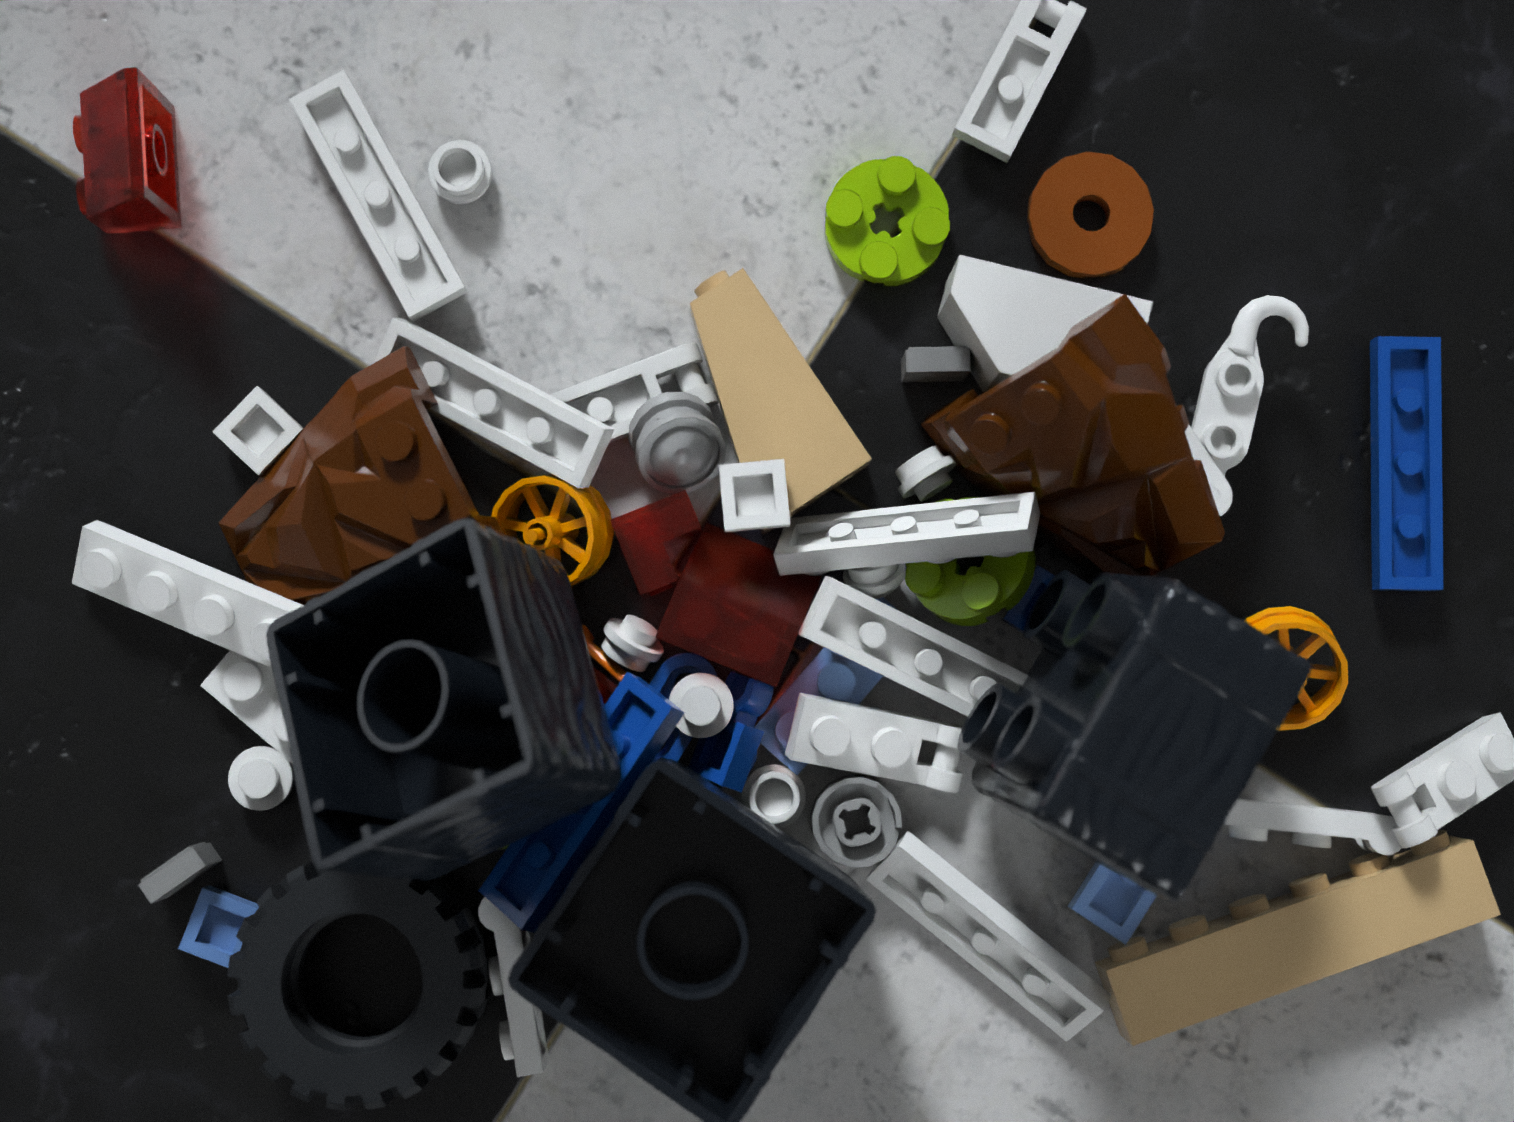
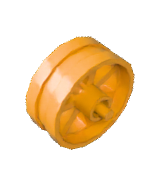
M553 474L523 478L505 489L493 507L491 517H496L504 535L518 539L517 531L523 532L525 544L533 546L538 551L545 550L546 555L554 557L560 562L561 548L580 563L576 570L568 576L571 586L580 584L596 574L610 554L614 536L611 511L600 492L592 485L589 488H577ZM547 484L559 487L550 512L537 489L538 486ZM571 497L576 500L584 517L575 519L572 515L566 514ZM525 499L535 516V519L530 521L517 519L519 508ZM587 527L588 533L586 549L575 542L579 529Z
M1292 606L1267 608L1247 617L1245 621L1266 635L1277 630V642L1287 650L1305 659H1308L1325 643L1329 645L1332 651L1333 666L1311 664L1312 669L1308 677L1324 679L1327 682L1313 697H1310L1305 690V683L1298 695L1300 703L1292 705L1278 730L1304 729L1324 720L1341 703L1348 685V661L1330 626L1313 612ZM1299 628L1312 632L1313 634L1298 648L1294 649L1290 645L1289 629Z

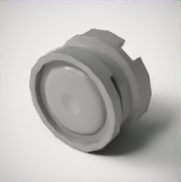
M665 392L650 398L636 411L629 424L628 440L644 480L656 490L669 494H683L700 489L718 475L719 465H723L725 462L726 445L722 434L715 422L710 407L698 396L686 392Z
M861 775L842 776L828 783L816 796L810 813L811 831L821 851L834 862L850 868L870 867L885 859L896 847L902 828L901 809L894 795L876 780Z

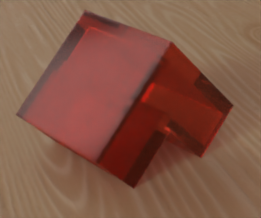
M686 490L610 520L639 594L643 599L681 585L666 548L702 534L701 526Z

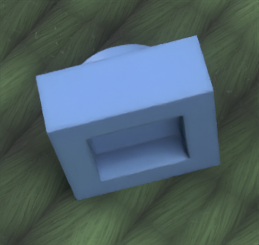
M210 885L202 887L178 949L228 968L230 955L240 951L243 943L236 935L244 918L255 914L259 908L258 904Z

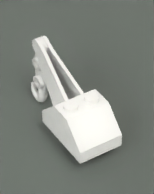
M959 255L946 281L937 318L954 346H966V349H970V372L984 393L1058 348L1072 326L1124 294ZM1127 295L1148 324L1153 301ZM1267 295L1253 299L1239 311L1232 325L1230 335L1205 368L1192 426L1188 425L1185 431L1194 460H1202L1219 516L1227 512L1233 499L1232 489L1225 478V473L1228 469L1239 464L1248 452L1263 388L1264 375L1256 341L1260 323L1269 316L1277 315L1283 317L1291 323L1295 331L1296 345L1304 347L1308 343L1309 326L1305 314L1295 303L1284 297Z

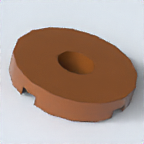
M1083 152L1064 157L1043 173L1029 197L1027 210L1028 231L1033 247L1044 261L1067 276L1085 278L1086 276L1104 277L1115 274L1139 255L1151 234L1154 208L1148 186L1132 166L1113 155ZM1082 201L1097 203L1105 213V226L1097 231H1086L1080 228L1073 217L1074 206Z

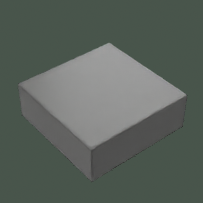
M966 346L908 347L901 359V382L964 381L971 371L970 349H966Z
M210 842L188 846L140 879L141 883L138 886L150 904L171 897L220 863L222 859Z

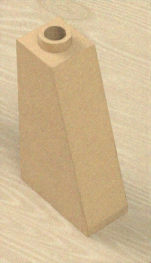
M744 268L730 277L723 270L702 282L694 290L698 298L690 302L691 316L737 462L745 463L784 459L789 515L791 518L870 464L872 457ZM774 528L760 529V530H761L762 533L765 535V534H767L768 532H770L771 530H773Z

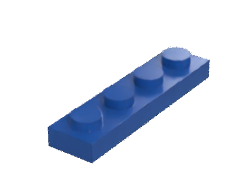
M1377 336L1370 340L1372 590H1444L1441 337Z
M627 672L604 705L620 760L621 778L617 788L602 800L511 843L479 889L481 894L521 930L536 933L537 928L549 914L582 861L606 826L614 818L615 812L625 801L647 765L651 764L685 714L679 707L636 675Z

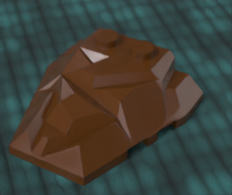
M1126 294L1072 326L1058 348L980 396L972 388L927 416L921 423L945 456L951 455L957 463L954 468L958 474L989 497L1035 492L1040 510L1037 533L1091 574L1108 572L1132 576H1153L1222 541L1225 535L1202 460H1194L1185 434L1189 421L1184 405L1176 406L1166 376L1171 365L1165 347Z
M403 346L352 375L220 520L219 525L247 582L305 605L309 600L321 597L331 590L340 587L359 573L392 558L412 547L420 539L426 538L456 520L473 519L485 527H491L504 534L496 517L480 516L427 412L428 409L437 405L438 402L410 347Z

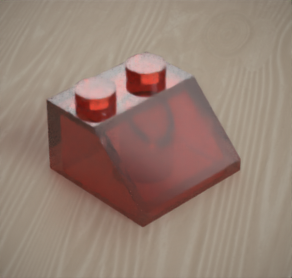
M137 67L123 68L80 92L81 115H75L73 119L74 140L78 151L83 153L84 177H79L76 183L79 208L90 222L107 234L182 228L175 106Z
M707 523L679 578L655 638L776 688L822 575L811 576L802 573L780 576L773 556L775 550L731 532H725V530Z

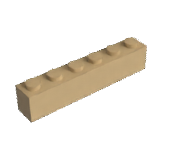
M1438 830V833L1431 839L1410 847L1411 850L1389 858L1388 855L1376 852L1357 857L1348 863L1351 871L1330 879L1327 878L1325 872L1298 878L1288 884L1291 892L1267 900L1265 894H1256L1234 901L1228 905L1231 914L1207 922L1205 915H1198L1177 921L1168 926L1170 935L1146 943L1145 937L1141 936L1130 938L1126 945L1118 942L1108 948L1110 957L1094 963L1103 988L1111 994L1108 1002L1120 1035L1132 1046L1501 915L1474 840L1448 836L1446 830Z

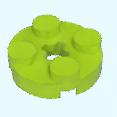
M902 156L874 159L855 166L839 179L826 203L824 237L828 250L835 262L851 277L861 281L865 279L872 283H884L883 286L903 285L926 273L937 261L950 231L949 208L940 186L926 171L914 166L909 159ZM879 208H884L888 212L895 210L901 215L902 218L897 224L900 233L897 236L891 238L886 231L875 234L871 230L870 226L876 220L875 210Z
M964 497V498H961V499H958V500L971 499V498H980V497ZM945 498L936 502L953 501V499ZM1034 549L1033 551L1019 552L1009 557L981 556L984 558L980 567L971 566L967 570L966 575H959L960 566L957 564L958 558L940 564L928 561L905 563V582L924 607L941 620L959 626H977L989 622L986 617L997 614L1003 608L1009 611L1020 602L1031 584L1035 571L1036 556Z

